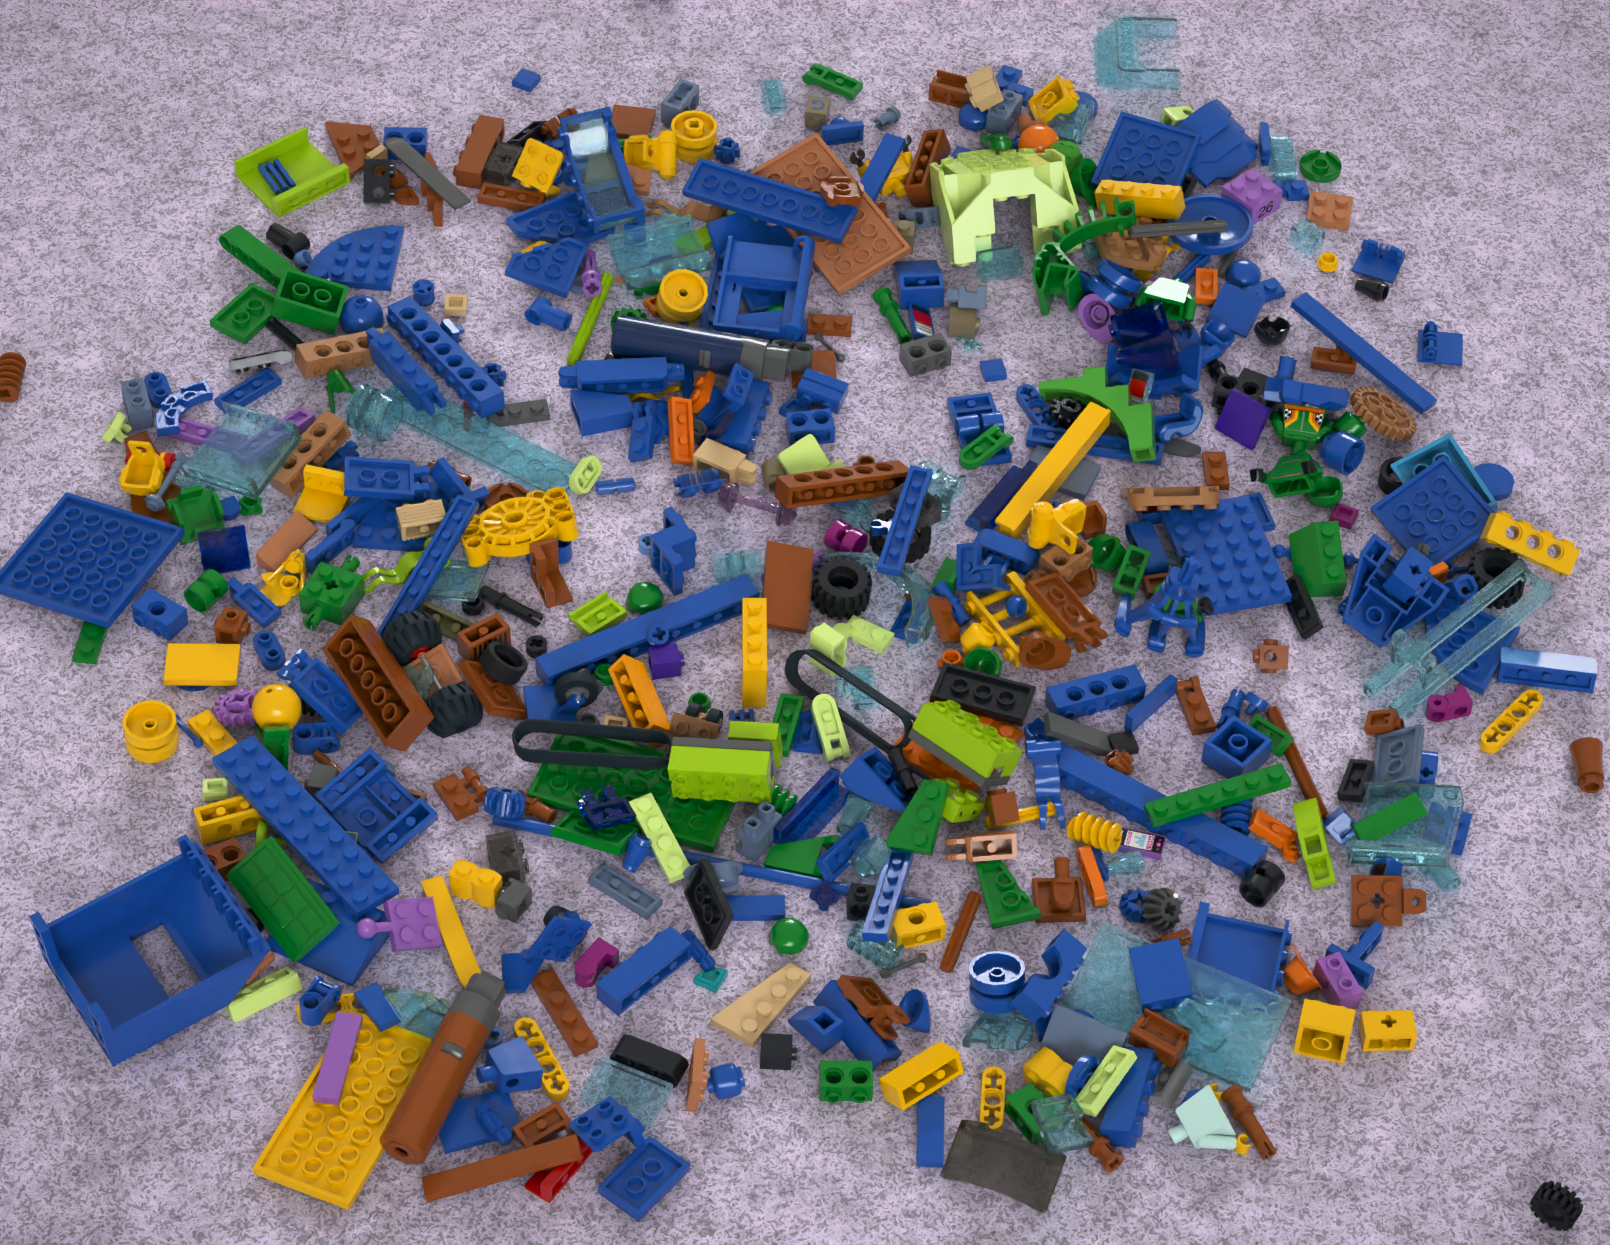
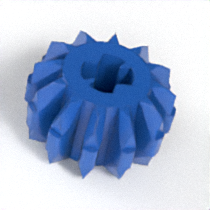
M488 788L484 797V811L497 817L520 818L525 809L526 795L512 788Z

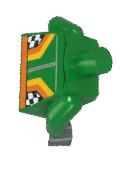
M1283 403V409L1279 407L1278 411L1272 410L1268 419L1271 421L1277 437L1282 439V444L1292 447L1290 455H1295L1298 450H1314L1316 444H1321L1325 437L1334 430L1333 424L1338 420V417L1336 419L1328 418L1326 409Z

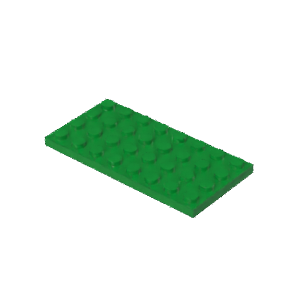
M561 734L556 735L549 749L664 757L668 753L626 740ZM542 763L527 793V796L538 797L542 803L550 807L568 812L575 809L638 828L640 827L629 808V801L652 793L677 842L710 853L714 852L736 802L727 800L707 801L697 798L681 799L673 797L668 765L661 769L647 770Z

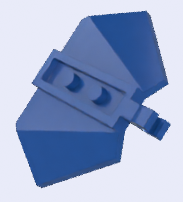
M735 213L708 222L706 225L715 253L722 260L725 258L728 235L733 236L736 241L787 247H793L794 243L793 238L783 226L766 225L767 221L758 219L757 222L750 216L741 213Z

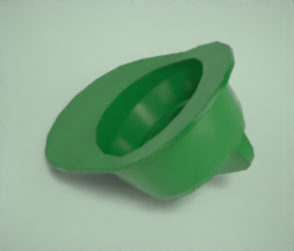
M1085 158L1081 161L1080 166L1071 171L1070 181L1075 195L1084 197L1089 205L1097 207L1094 194L1097 188L1091 186V180L1097 166L1090 158Z
M1100 534L1087 543L1093 548L1091 567L1111 573L1121 566L1126 550L1120 544L1119 538L1108 534Z

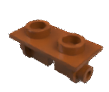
M568 108L557 115L560 120V118L578 113L575 108ZM556 117L544 122L540 129L544 135L548 136L546 140L559 139L557 128L560 127V123ZM578 122L568 124L567 129L571 132L578 128L580 124Z

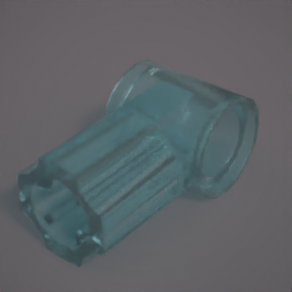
M850 791L845 803V810L837 824L836 831L843 836L856 823H864L866 818H870L875 802Z
M1434 845L1414 855L1416 868L1422 874L1428 873L1442 892L1449 893L1461 884L1462 879L1447 862V855L1440 845Z

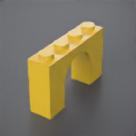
M743 598L742 708H766L767 598Z

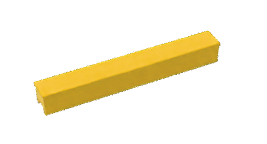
M1093 402L1086 406L995 519V523L999 525L995 530L996 532L1017 540L1031 523V509L1034 507V503L1040 501L1048 502L1110 425L1111 410L1105 409Z

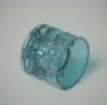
M363 384L354 391L349 399L344 418L349 428L355 429L360 433H366L368 437L379 442H385L395 433L401 422L404 410L403 402L400 398L389 393H383L372 385Z

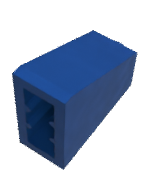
M570 390V406L582 437L632 427L634 404L631 403L628 395Z

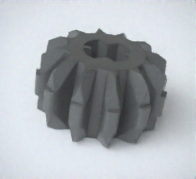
M1169 888L1150 890V893L1144 896L1145 904L1140 905L1144 908V913L1141 916L1146 918V925L1152 926L1155 930L1162 931L1163 929L1170 930L1174 928L1175 924L1180 922L1179 914L1184 913L1180 910L1183 902L1178 900L1179 894L1172 892V889Z

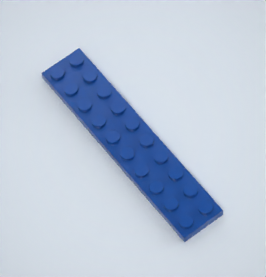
M254 735L212 758L213 766L357 919L399 894V887Z

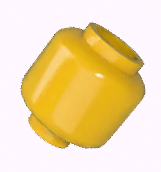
M984 622L972 623L960 637L963 646L961 648L962 651L967 655L969 651L977 647L991 649L996 642L994 630Z

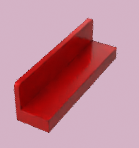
M578 1139L582 1159L535 1172L525 1184V1189L550 1203L590 1157L593 1151Z

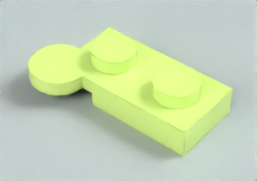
M855 615L851 617L847 624L837 623L833 626V629L846 637V639L851 637L853 641L881 654L892 643L895 633Z

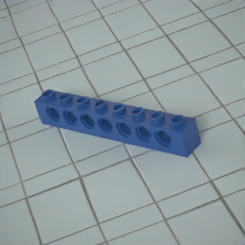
M411 296L387 306V322L389 326L395 328L400 337L410 344L414 352L417 351L423 361L433 368L436 375H440L445 380L449 388L452 387L456 391L458 397L469 405L472 412H476L483 419L505 409L504 391Z

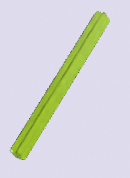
M604 272L601 275L602 291L598 296L591 299L567 356L566 364L568 366H575L576 361H580L613 283L612 273Z

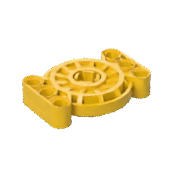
M554 487L546 491L542 498L515 497L491 506L480 515L475 514L460 541L468 564L472 567H481L488 563L491 556L519 557L530 554V545L552 538L566 542L575 540L579 536L575 513L565 489Z

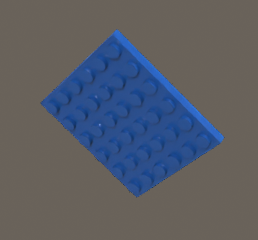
M66 492L0 570V594L110 628L185 535L184 529L180 526Z

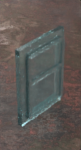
M450 559V564L443 568L426 598L475 602L488 571L489 563L481 567H472L468 564V561ZM410 571V573H409V575H408V577H407L405 583L407 582V580H408L409 576L411 575L412 571Z

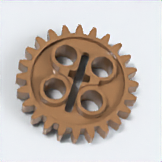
M1361 386L1360 388L1357 387L1350 397L1351 401L1349 404L1352 405L1351 409L1356 411L1355 415L1361 417L1362 422L1368 423L1369 428L1373 427L1376 433L1380 432L1384 437L1388 435L1391 440L1396 438L1399 442L1401 440L1406 442L1416 432L1417 423L1414 422L1415 418L1410 416L1411 412L1405 411L1406 407L1399 405V401L1393 400L1391 395H1386L1383 391L1378 392L1376 388L1371 390L1368 386L1366 388Z

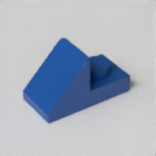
M523 949L521 953L502 954V980L506 981L504 984L506 993H525L545 959L528 957L526 953L529 949Z

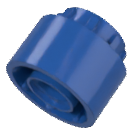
M1345 431L1328 434L1320 447V457L1323 458L1324 464L1346 476L1359 466L1365 453L1364 441Z

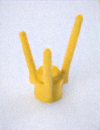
M297 549L290 553L286 561L265 582L269 584L283 570L287 569L292 574H300V592L305 585V574L307 572V569L304 567L306 564L305 556L301 553V550Z

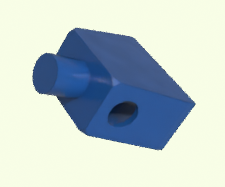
M523 1036L489 1049L486 1055L485 1066L476 1069V1076L479 1083L492 1081L498 1092L509 1093L539 1089L541 1087L543 1068Z

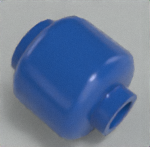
M729 1062L710 1069V1077L707 1079L709 1094L714 1093L719 1100L741 1094L742 1087H745V1081L740 1066L736 1067L734 1063Z

